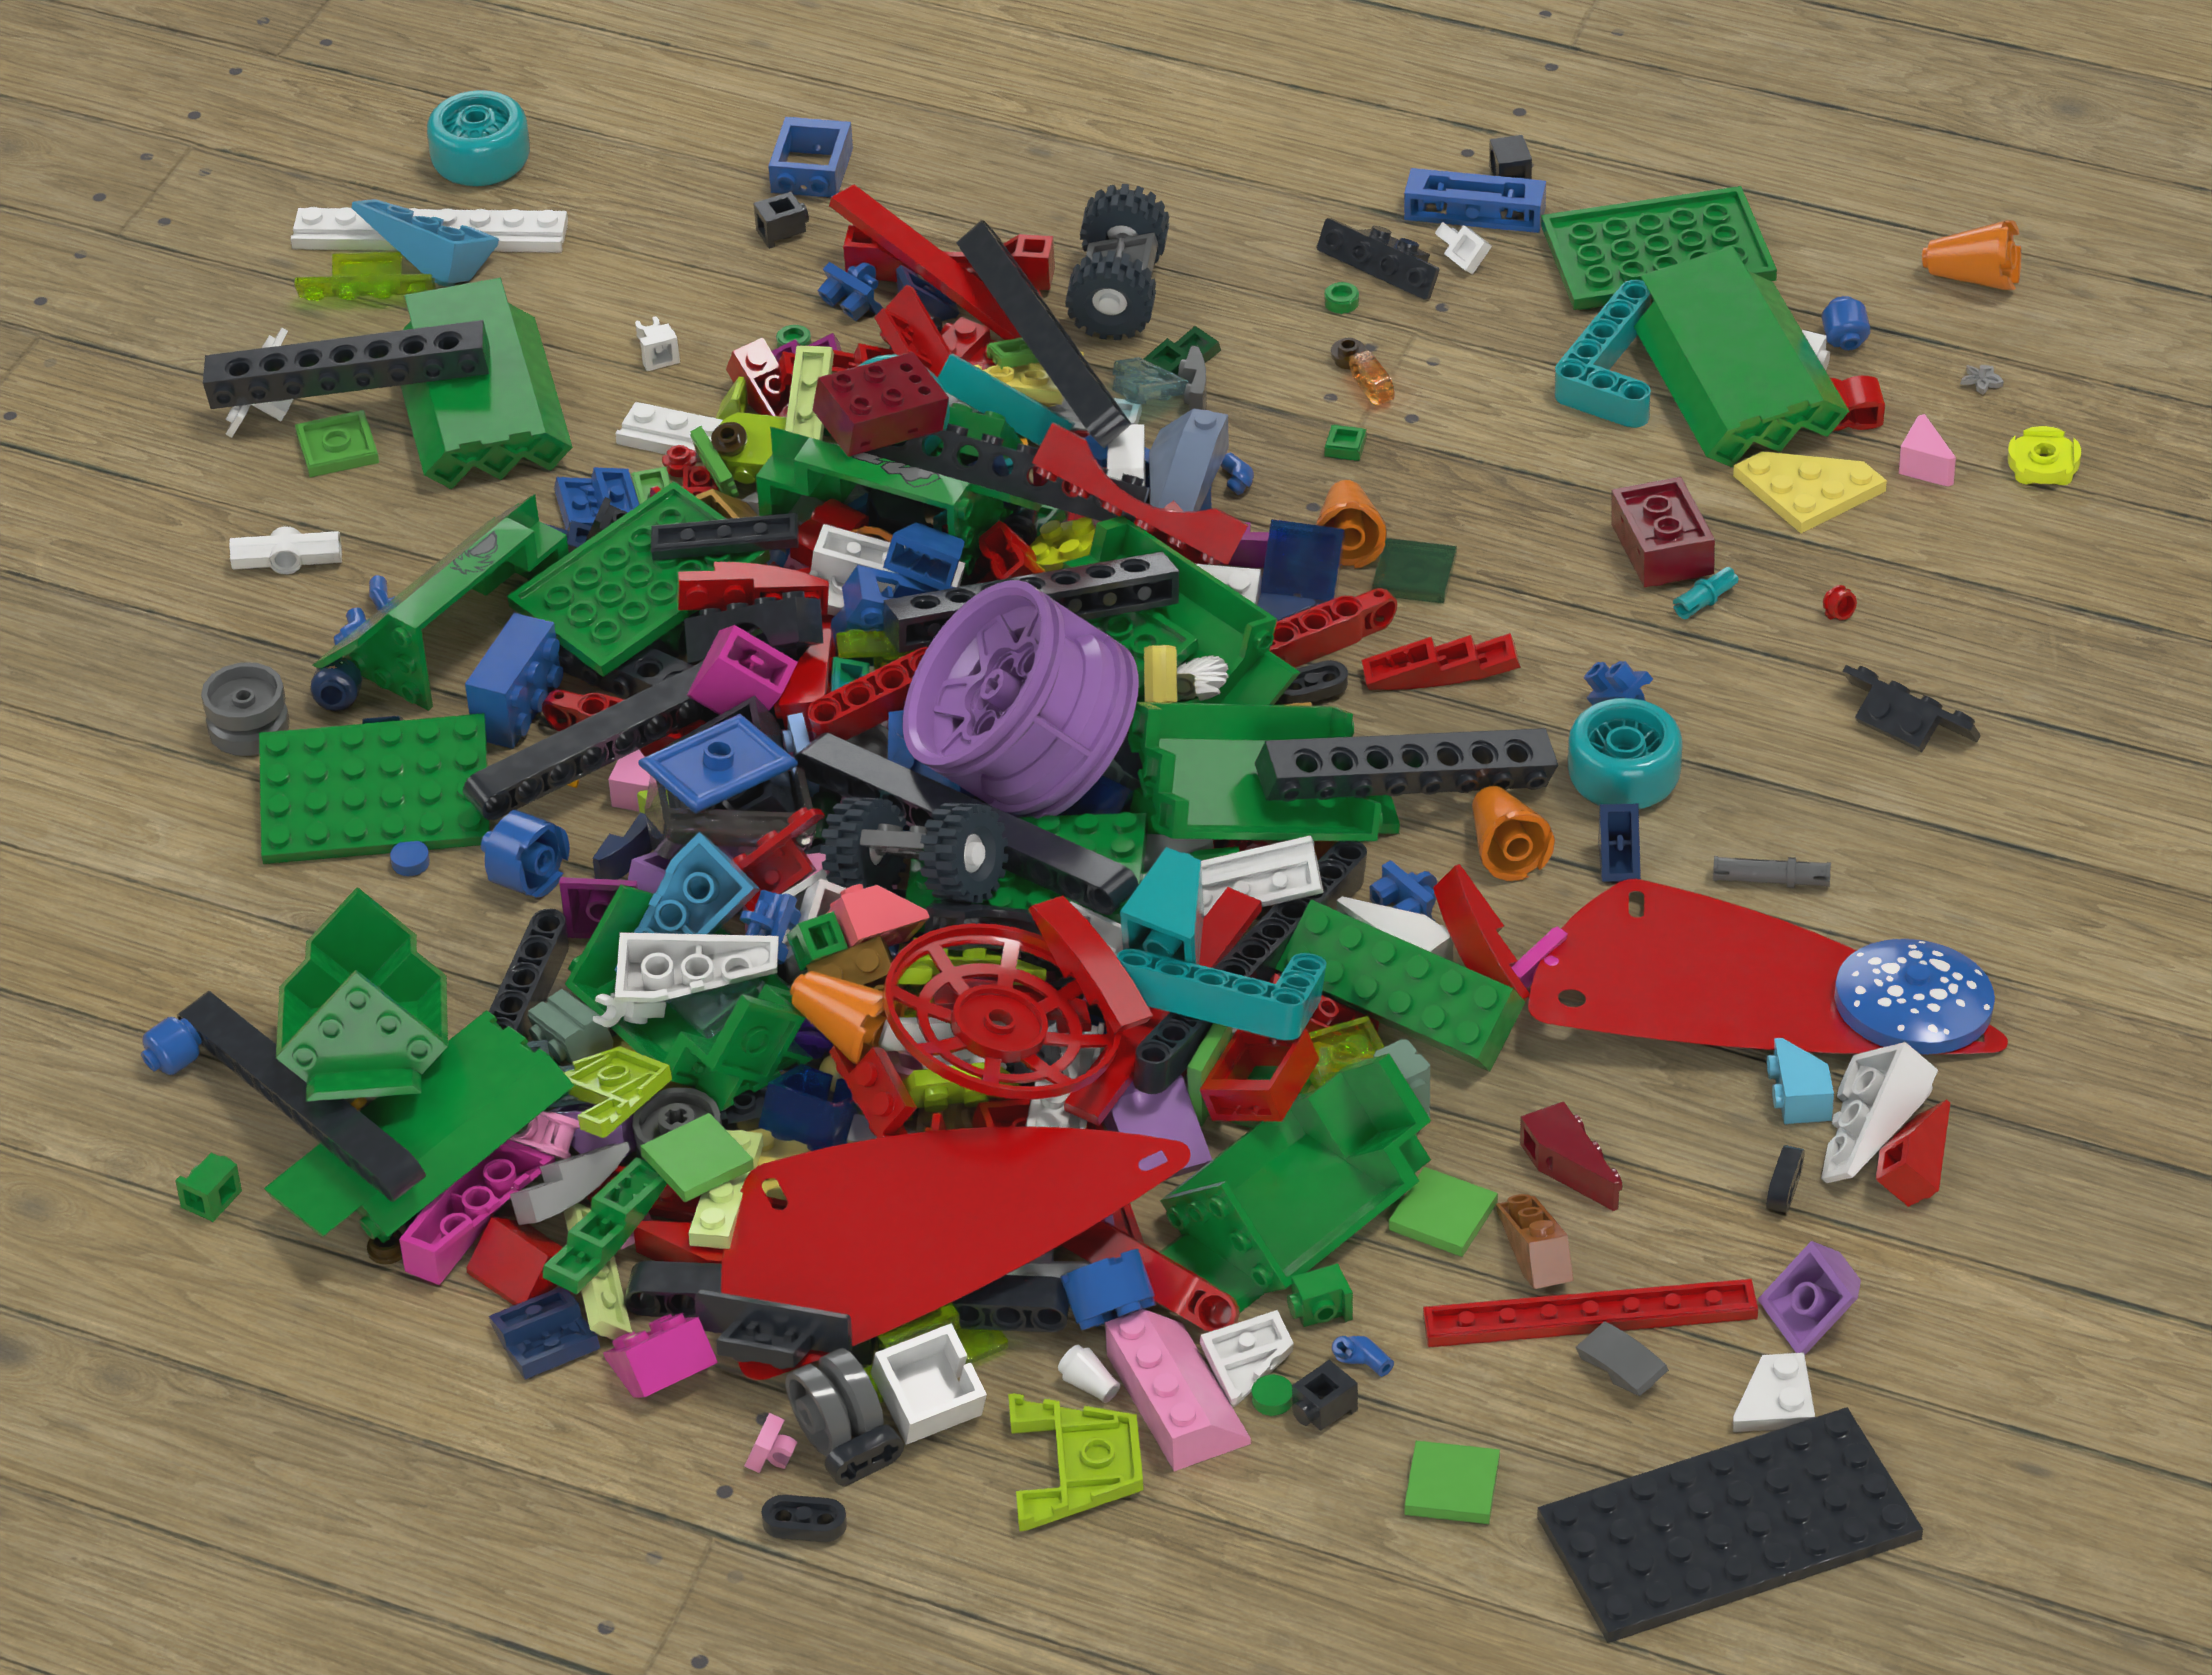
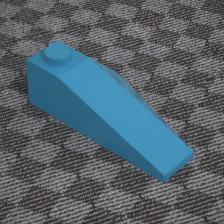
M372 199L352 202V209L420 272L435 278L434 282L442 286L451 287L455 286L456 282L470 281L499 243V238L465 225L460 226V229L443 226L444 219L434 216L431 218L413 216V210L380 200Z
M699 832L671 859L665 871L666 874L656 893L653 894L649 907L634 933L713 935L760 889L726 854Z

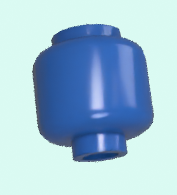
M1841 296L1833 299L1821 314L1824 332L1827 336L1826 340L1833 347H1841L1843 350H1854L1871 333L1865 305L1852 297Z
M167 1017L143 1035L142 1043L145 1050L141 1052V1057L153 1072L159 1069L167 1075H174L198 1058V1046L202 1041L196 1029L187 1019L182 1018L179 1020L175 1017Z

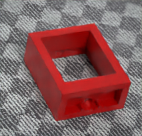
M1237 1029L1199 1089L1212 1121L1282 1122L1319 1062V1057L1307 1029H1304L1302 1034L1294 1040H1275L1272 1037ZM1255 1066H1278L1270 1080H1247Z

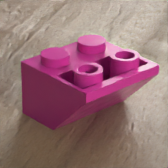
M733 625L719 630L687 696L719 715L754 695L770 710L782 695L798 662Z
M683 1313L675 1316L668 1314L650 1322L648 1325L651 1330L648 1332L646 1330L638 1333L632 1331L612 1340L614 1348L603 1352L606 1361L633 1398L649 1396L718 1363L699 1317L684 1318Z

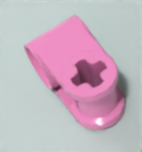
M543 1111L528 1124L527 1129L523 1133L515 1134L510 1139L556 1158L566 1159L571 1157L568 1151L575 1130L580 1128L579 1121L554 1112Z

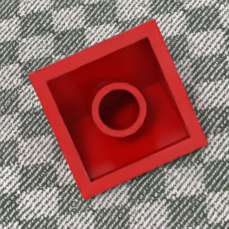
M491 1217L466 1267L467 1274L512 1305H517L549 1292L558 1286L543 1278V1268L563 1247L529 1224L518 1225L517 1220Z

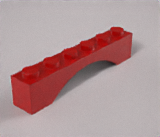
M848 226L843 245L845 272H848L851 266L857 267L859 264L866 262L875 267L876 280L897 282L896 269L900 265L913 271L856 226ZM1019 234L1005 242L1004 245L1037 290H1050L1055 271L1053 236ZM943 251L981 280L963 252Z
M1055 423L1051 424L1032 461L1033 464L1038 466L1036 473L1053 482H1056L1058 477L1071 483L1068 489L1085 499H1088L1090 494L1104 500L1101 507L1118 516H1121L1123 511L1136 517L1134 524L1150 533H1153L1155 528L1169 534L1166 541L1180 549L1186 550L1188 545L1201 551L1198 558L1211 565L1219 566L1221 562L1228 565L1248 527V524L1218 508L1202 511H1173L1157 508L1137 500L1119 488L1105 474L1094 458L1086 439Z

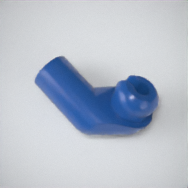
M1227 453L1220 466L1232 475L1227 481V487L1237 495H1241L1246 487L1249 488L1252 485L1254 472L1248 464L1233 453Z
M376 575L370 579L369 596L379 611L394 597L388 598L387 580L383 576Z
M352 608L347 612L348 624L340 629V633L334 636L335 645L366 621L364 611L361 608Z
M1340 1336L1332 1343V1352L1336 1359L1342 1363L1367 1364L1381 1377L1387 1375L1394 1366V1361L1371 1339L1365 1336Z

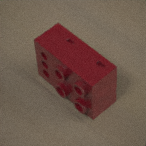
M910 352L818 377L812 410L849 457L942 431L949 397L915 353Z
M1682 477L1611 490V525L1644 587L1661 586L1665 583L1697 579L1714 574L1715 538Z

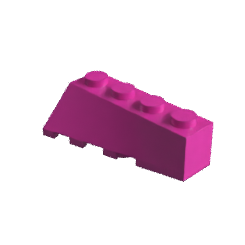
M507 1140L428 1204L399 1240L405 1272L440 1285L488 1225L491 1217H494L503 1204L511 1198L510 1194L520 1191L542 1173L541 1166L556 1162L555 1156L515 1141Z

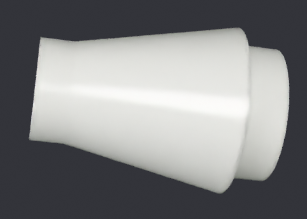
M1080 1345L1073 1346L1063 1356L1058 1365V1371L1063 1374L1062 1378L1065 1382L1099 1398L1104 1403L1109 1402L1120 1389V1383L1112 1377L1090 1348H1083Z

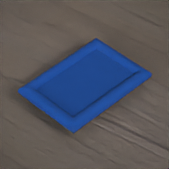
M738 714L640 759L638 764L697 814L795 768L798 762L744 716Z

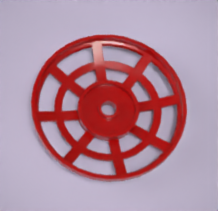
M970 923L953 925L930 931L914 939L895 957L890 965L883 988V1006L887 1021L896 1038L914 1058L926 1068L950 1082L969 1090L1002 1098L1032 1100L1052 1098L1078 1091L1094 1082L1108 1069L1116 1056L1122 1031L1114 1033L1099 1003L1097 1005L1103 1014L1107 1034L1082 1035L1080 1019L1070 1001L1083 993L1076 979L1060 990H1057L1041 978L1016 969L1019 950L1036 955L1058 966L1043 936L996 924ZM966 944L1003 946L1000 965L974 963L954 967L943 949ZM929 955L940 973L926 983L919 997L898 987V982L905 971L918 959ZM971 977L998 978L997 985L986 984L972 988L963 979ZM1013 982L1035 990L1043 995L1045 999L1036 1002L1027 994L1014 989ZM946 985H949L958 996L953 1010L930 1002L934 995ZM894 1000L916 1011L919 1029L927 1043H917L903 1027L895 1012ZM1058 1009L1067 1024L1069 1034L1047 1032L1048 1019L1046 1015ZM928 1016L949 1023L954 1037L939 1041L930 1026ZM992 1021L1002 1022L1006 1026L996 1025ZM1043 1045L1067 1047L1063 1056L1051 1066L1036 1055ZM1080 1048H1105L1099 1063L1085 1074L1071 1079L1061 1073L1073 1063ZM967 1049L974 1055L985 1059L984 1069L973 1066L952 1053ZM940 1055L944 1060H946V1061L949 1062L950 1064L954 1065V1066L957 1067L958 1069L963 1070V1071H965V1072H967V1073H969V1074H972V1075H974V1076L980 1077V1078H982V1079L969 1076V1075H967V1074H965V1073H963V1072H960V1071H958V1070H956V1069H954V1068H952V1067H949L948 1065H946L945 1063L941 1062L940 1060H938V1059L935 1058L934 1056ZM1022 1062L1034 1072L1004 1074L1000 1073L1001 1063ZM1044 1079L1053 1083L1052 1085L1044 1086H1011L999 1084V1082L1030 1083L1041 1081Z

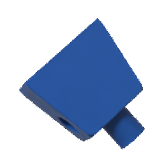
M914 523L893 534L883 568L939 590L950 589L965 541L921 523Z

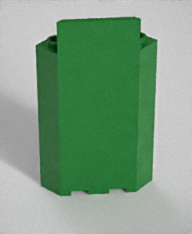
M1734 246L1640 275L1654 302L1633 327L1706 457L1733 467L1753 442L1781 452L1801 427L1828 437L1849 412V409L1775 284L1749 272Z
M501 277L404 295L411 321L403 330L483 320L490 344L489 374L400 385L424 476L452 490L473 466L502 480L522 457L551 471L573 446L535 317L508 303Z
M1124 516L1098 522L1090 554L1063 562L1062 569L1163 552L1179 570V604L1152 609L1198 638L1199 648L1180 665L1185 662L1187 664L1198 657L1213 655L1214 657L1219 656L1228 666L1226 671L1228 678L1226 683L1219 688L1220 693L1202 701L1199 700L1198 696H1195L1194 699H1181L1177 703L1274 705L1301 673L1269 651L1274 640L1273 634L1277 623L1276 617ZM1145 695L1137 702H1145Z
M1136 702L1133 718L1129 726L1128 741L1131 752H1139L1143 769H1139L1137 773L1144 797L1152 798L1157 815L1151 817L1154 831L1171 839L1293 840L1311 835L1313 841H1377L1378 834H1399V818L1392 796L1389 795L1366 796L1364 798L1335 797L1327 800H1319L1317 798L1297 799L1290 802L1282 800L1266 801L1254 764L1265 741L1353 737V713L1335 706Z
M486 1010L448 1040V1047L421 1075L422 1093L378 1096L360 1111L415 1157L426 1174L423 1180L396 1201L391 1202L322 1144H318L268 1184L264 1190L270 1197L322 1238L356 1211L361 1217L358 1222L365 1233L372 1239L378 1237L384 1244L396 1230L554 1102L558 1103L567 1096L575 1085L549 1054L540 1048L534 1053L527 1045L528 1041L524 1036L510 1026L502 1030L496 1022V1017Z

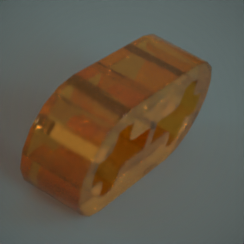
M1369 350L1351 355L1349 365L1352 376L1369 400L1376 406L1392 401L1395 397L1392 380L1375 356Z

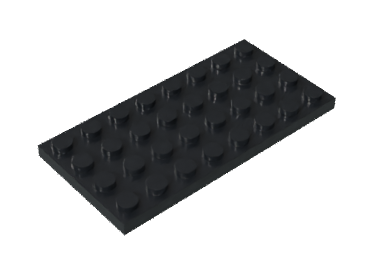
M1848 1407L1537 1507V1519L1607 1643L1922 1540L1923 1535L1921 1524Z

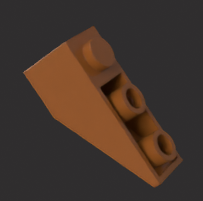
M1518 1194L1509 1197L1507 1202L1497 1203L1496 1210L1521 1272L1533 1289L1574 1281L1568 1235L1535 1196Z

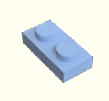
M803 713L787 715L788 730L782 731L785 751L787 753L793 752L794 759L796 754L810 743ZM797 767L791 769L794 785L802 786L804 798L813 797L814 794L819 792L818 784L804 778Z

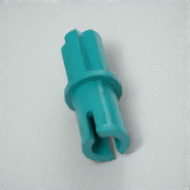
M1725 567L1707 580H1697L1693 588L1673 600V604H1675L1673 608L1679 617L1688 619L1703 607L1716 604L1718 596L1737 584L1739 578L1731 567Z

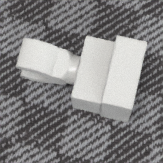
M652 317L653 325L647 327L642 326L640 321L635 322L637 337L640 339L643 365L646 371L680 363L677 336L669 324L660 325L657 317Z

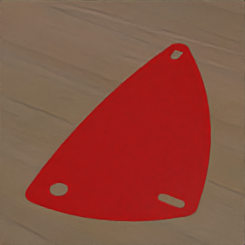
M1627 879L1617 883L1599 894L1575 913L1561 928L1568 934L1566 940L1546 956L1551 955L1558 958V964L1550 966L1544 962L1543 958L1536 969L1530 989L1528 1010L1531 1016L1540 1022L1552 1025L1657 1040L1774 1050L1775 1038H1783L1806 1052L1859 1054L1883 1048V1046L1867 1040L1854 1031L1841 1017L1835 1003L1834 994L1838 971L1843 962L1857 950L1813 931L1746 907L1641 879ZM1633 891L1644 894V915L1642 917H1633L1629 914V894ZM1564 990H1576L1585 996L1586 1001L1581 1006L1569 1007L1559 1001L1558 995ZM1989 1024L1984 1032V1042L1974 1041L1960 1049L1938 1054L1996 1053L2007 1047L2008 1039L2001 1031Z
M1033 1126L980 1127L881 1137L832 1146L764 1163L749 1172L740 1190L743 1195L730 1249L723 1250L721 1293L847 1314L851 1317L852 1346H855L941 1308L1035 1260L1086 1231L1183 1169L1190 1161V1149L1186 1144L1177 1140L1106 1130ZM1161 1150L1168 1160L1147 1171L1141 1170L1138 1166L1142 1159ZM766 1179H776L788 1201L787 1207L783 1210H775L762 1188V1183ZM810 1350L794 1368L778 1369L771 1364L755 1361L738 1362L743 1374L748 1378L766 1380L818 1361L821 1357L829 1354V1352Z

